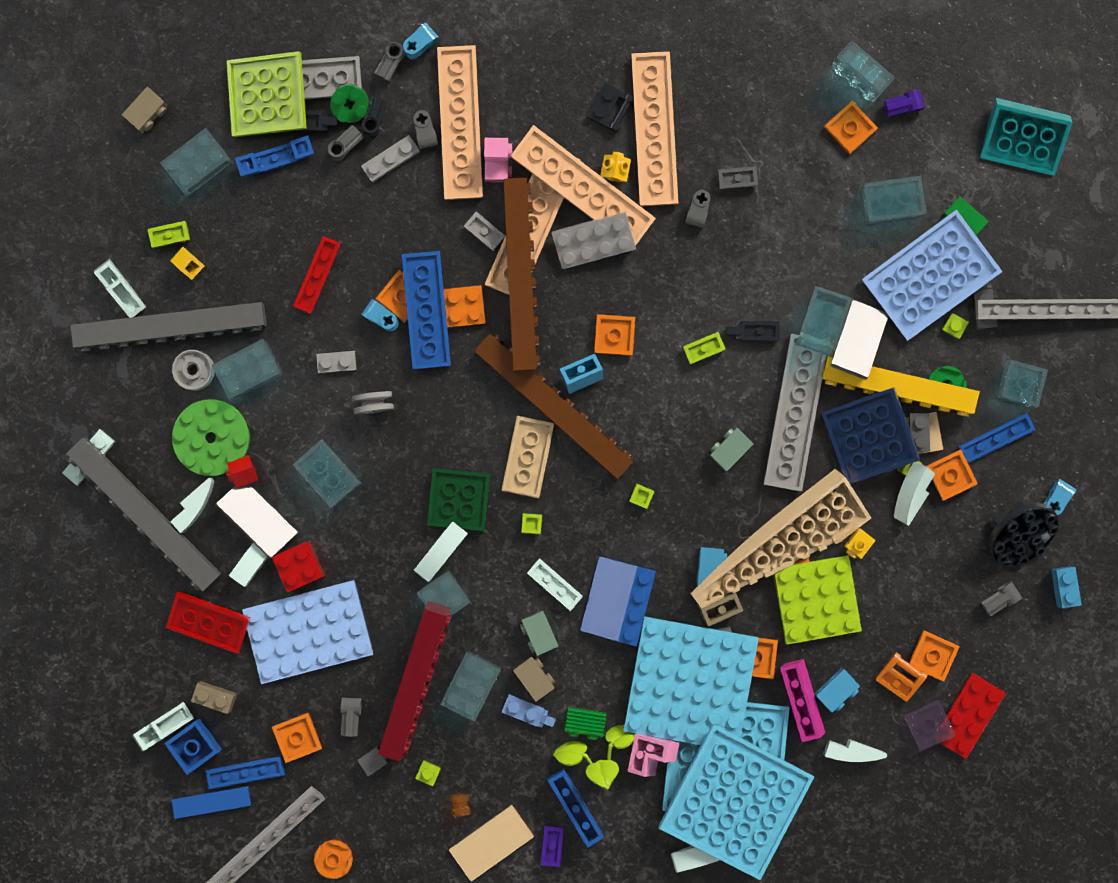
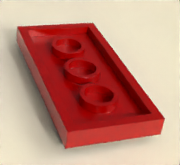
M178 591L166 628L238 654L241 650L251 617Z
M971 673L932 738L967 759L1006 693L976 674Z

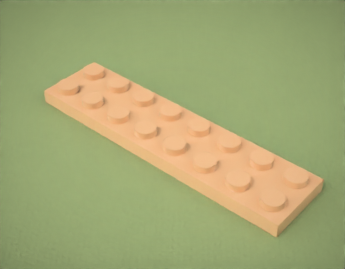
M476 46L437 47L444 199L483 198Z
M670 52L633 53L631 58L640 206L678 204Z
M534 125L510 156L593 220L626 211L635 245L656 219Z
M532 174L529 183H531V195H528V202H532V214H529V221H533V233H530V240H534V252H531V259H535L536 264L564 197ZM505 236L485 285L509 295Z

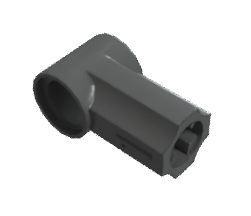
M391 42L387 45L386 52L374 73L389 82L405 55L399 43ZM399 48L400 53L398 56H391V50Z
M353 125L337 140L329 144L328 152L334 161L343 160L346 154L364 138ZM335 147L342 148V152L339 155L332 153Z
M1010 581L999 587L996 593L980 603L985 612L992 616L1004 607L1015 604L1022 599V596L1013 582Z
M342 697V736H358L362 699Z

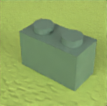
M731 428L723 436L725 440L721 444L717 442L710 449L712 453L709 456L725 472L753 445L738 428L735 430Z
M543 610L522 619L523 624L520 627L524 636L528 634L530 638L528 645L532 653L536 652L538 656L558 647V643Z

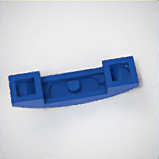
M305 136L292 140L288 144L256 154L250 153L237 157L235 161L240 176L245 177L297 162L314 155L309 137Z

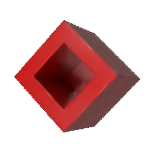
M249 455L227 463L229 471L226 472L229 482H234L236 488L258 481L255 467Z

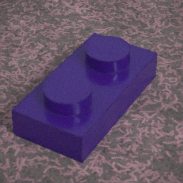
M544 826L541 865L560 867L564 827Z

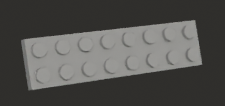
M790 334L763 485L802 491L828 349V340Z

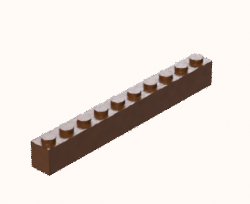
M507 178L503 180L513 372H534L537 370L536 366H540V355H536L535 347H539V336H535L534 329L538 328V317H534V309H537V297H533V290H536V278H532V271H535V259H531V252H534V240H530V233H533V221H529V214H532V202H528V195H531V183H527V178Z
M489 334L475 349V353L618 479L633 463L631 460L632 455L625 449L620 451L616 447L618 443L609 436L607 439L602 434L604 431L596 423L591 425L588 422L589 417L582 411L578 413L573 409L575 405L568 398L563 400L559 396L561 392L553 385L549 387L545 384L546 379L540 373L535 375L533 372H513L512 348L506 349L502 345L504 341L496 334L494 336Z

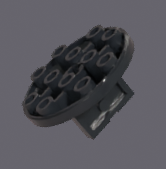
M1021 501L988 520L993 531L988 540L987 550L990 557L999 565L1024 566L1029 560L1045 553L1046 548L1059 531L1058 516L1048 505L1041 503L1024 505Z

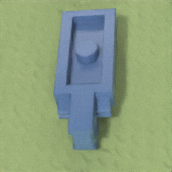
M511 694L508 695L502 713L534 726L542 727L543 724L553 727L556 721L555 718L547 716L548 711L543 707Z

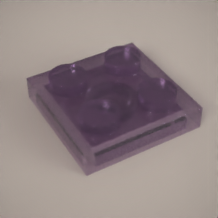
M940 700L904 715L921 752L956 736Z

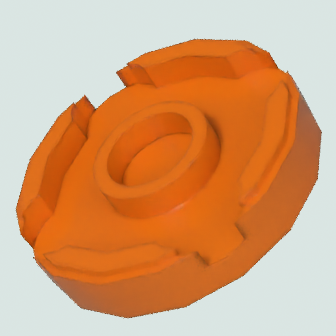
M340 840L325 841L319 846L314 856V864L320 875L329 879H337L347 874L353 861L350 848Z

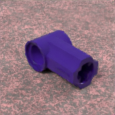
M920 89L909 91L903 94V96L884 101V108L888 117L905 112L913 113L925 108Z

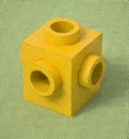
M613 152L612 155H604L600 176L613 182H627L631 159L625 158L624 154L619 152Z

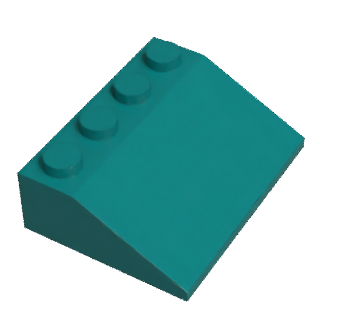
M996 98L990 114L980 158L1055 176L1073 123L1071 116Z

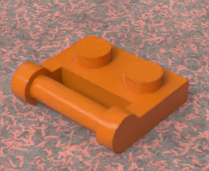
M895 652L876 676L875 680L907 702L925 681L928 674L924 671H919L903 660L900 654ZM894 665H899L917 679L912 681L896 670Z

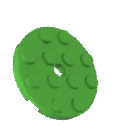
M208 399L191 404L179 415L173 428L172 443L178 459L186 468L200 475L218 476L229 471L228 462L245 457L249 448L250 432L243 415L235 407L220 400ZM210 432L216 435V440L213 443H208L206 440V435Z

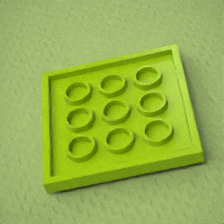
M301 52L227 60L231 131L233 137L307 129Z
M849 555L794 564L774 574L785 644L862 631Z

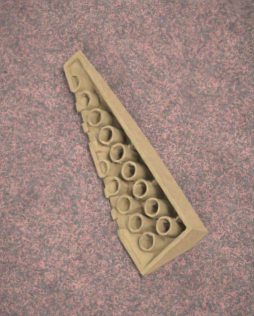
M834 469L750 536L691 595L698 605L704 608L723 599L724 595L728 593H735L741 587L747 584L752 585L764 576L773 575L793 565L795 561L801 558L804 560L818 550L827 549V546L832 543L837 544L843 541L870 520L871 516L846 477Z

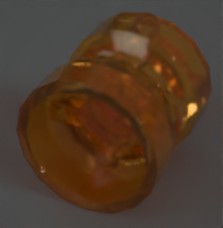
M469 794L450 796V802L453 804L452 816L471 814V809L467 804L470 800Z

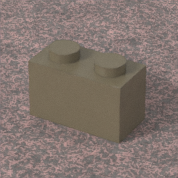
M147 86L124 111L122 116L143 133L152 128L153 121L166 112L168 105Z
M732 592L724 595L723 599L704 608L697 604L703 621L707 626L743 611L737 594Z
M531 656L514 668L513 671L536 702L555 688L553 685L555 680L550 673H544L542 670L544 665L539 658L534 659Z
M201 681L196 685L191 702L228 714L232 711L237 693Z

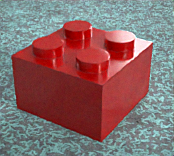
M310 541L272 557L287 592L325 576Z

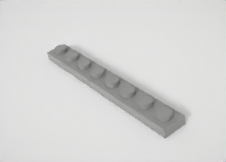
M1118 299L976 300V320L1118 319Z
M311 786L206 883H234L325 800L324 796Z

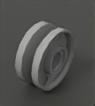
M187 350L176 357L172 365V374L179 386L188 390L199 391L211 384L215 376V366L207 354L198 350ZM196 365L198 371L195 375H191L190 368Z
M372 392L352 396L353 402H361L362 406L353 409L354 414L377 413L394 409L393 404L384 402V399L392 397V392Z

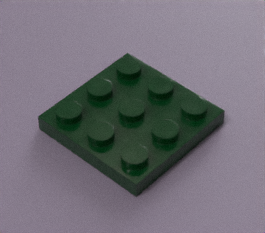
M433 468L427 526L448 527L454 522L461 529L485 531L490 474Z

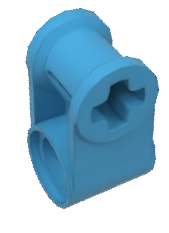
M427 23L422 24L405 40L403 48L406 57L409 59H417L438 41L439 36ZM410 46H411L412 48L415 47L416 50H415V51H413L412 49L409 50V47H410Z
M371 299L361 314L387 331H394L399 326L398 318L373 299ZM386 319H391L393 324L387 325Z
M1058 479L1043 504L1048 506L1055 504L1056 510L1054 511L1059 515L1073 497L1076 489Z

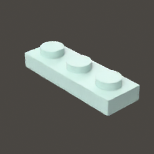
M101 429L90 440L103 455L115 443ZM71 463L62 472L75 485H79L85 478L81 474L83 470L79 466L74 467Z
M540 558L527 572L528 575L570 611L583 597Z

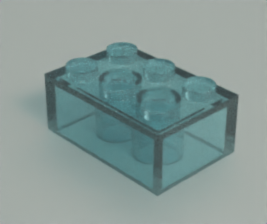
M852 40L831 65L834 67L833 70L839 76L843 75L848 79L847 82L854 89L858 88L863 92L862 96L868 101L872 100L874 103L895 79L891 73Z
M205 128L160 163L186 196H189L233 161L208 129Z
M921 176L865 183L861 186L866 225L918 218L927 214Z
M815 286L795 345L832 357L837 348L852 298Z
M264 339L212 365L228 399L232 401L283 375L267 341Z
M323 439L293 464L330 508L338 505L362 483Z
M467 651L440 705L475 722L501 667Z

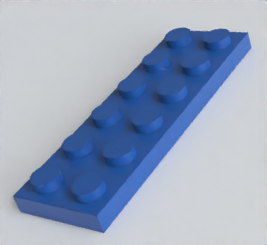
M440 251L402 254L412 369L451 366Z

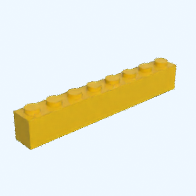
M828 356L826 359L822 380H826L825 384L836 386L837 383L844 384L845 389L854 391L857 387L863 389V393L871 395L874 392H881L895 387L901 402L912 404L913 400L920 402L919 406L927 408L935 405L939 406L938 410L950 412V409L958 411L957 415L969 417V414L975 413L980 391L876 367H871L869 376L865 380L831 367L833 357Z

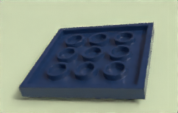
M895 387L822 412L843 475L849 484L921 460Z

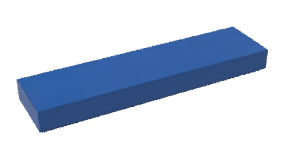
M1025 413L958 446V449L962 450L967 463H970L1036 429L1028 413Z
M282 756L205 770L208 789L285 775Z
M249 786L172 799L174 819L251 806Z

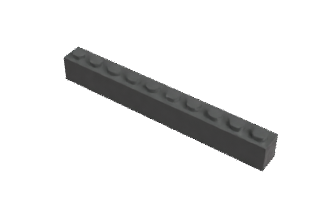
M258 302L73 324L70 326L73 348L79 349V352L91 351L92 347H98V350L110 349V345L128 347L129 343L136 342V345H145L150 340H155V343L167 342V338H174L175 341L185 340L186 336L192 335L193 338H203L205 334L212 333V336H221L226 331H231L232 334L243 333V329H250L252 332L261 331L262 327H267L264 303Z
M82 437L66 453L69 456L68 461L74 467L79 466L83 470L81 474L90 481L92 479L97 484L95 488L101 494L105 493L110 498L109 502L115 508L119 507L124 512L122 515L129 522L133 521L137 525L136 529L143 536L146 534L151 539L149 542L157 550L160 548L165 553L163 556L168 562H174L178 566L177 570L182 576L185 577L187 575L192 580L190 583L196 590L199 591L201 589L204 591L221 575L204 555L86 437Z

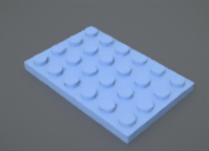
M955 210L862 280L908 341L999 275L1002 270L959 212Z
M355 580L242 610L243 615L251 617L247 630L261 684L374 654Z

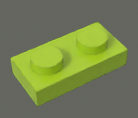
M186 221L148 229L153 249L190 241Z
M719 332L683 346L690 365L726 350Z

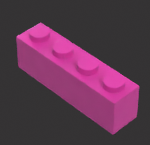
M801 659L785 663L780 669L801 740L805 742L821 738L825 734V729L805 661Z

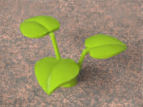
M624 725L614 726L609 729L605 736L606 741L610 743L607 760L605 761L599 760L596 763H592L588 755L585 754L587 746L579 741H570L556 749L553 756L559 763L566 766L576 765L582 761V758H585L589 763L586 769L587 777L596 785L608 790L619 772L618 764L611 760L612 747L615 746L617 749L628 747L634 741L636 733L625 732Z

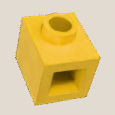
M184 247L170 260L191 280L204 267Z
M858 528L844 547L847 549L846 553L854 559L856 557L862 559L876 540Z

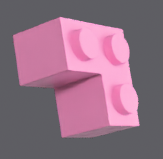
M485 138V182L503 183L504 179L512 178V166H508L509 158L512 159L510 157L512 155V144H509L508 138Z
M635 734L628 772L644 777L655 776L658 761L664 763L676 762L679 742Z

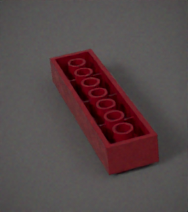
M428 601L424 609L378 755L401 761L402 756L406 757L412 741L408 738L412 739L417 725V722L414 720L418 721L423 704H420V702L424 703L429 688L426 684H430L435 670L431 666H436L440 650H437V648L442 647L446 632H443V629H448L452 614H449V607Z

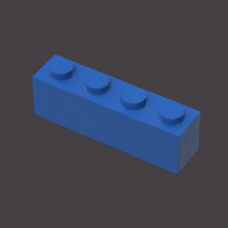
M565 768L548 777L549 784L587 848L603 839L604 834Z

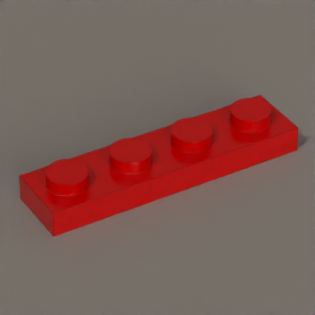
M325 236L322 237L293 307L312 314L341 243Z

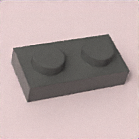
M756 166L718 170L719 190L758 186Z
M910 413L909 429L917 451L930 452L929 413Z

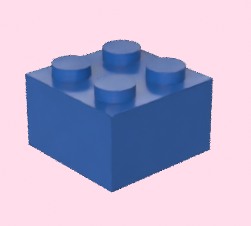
M200 718L164 743L187 775L222 750Z

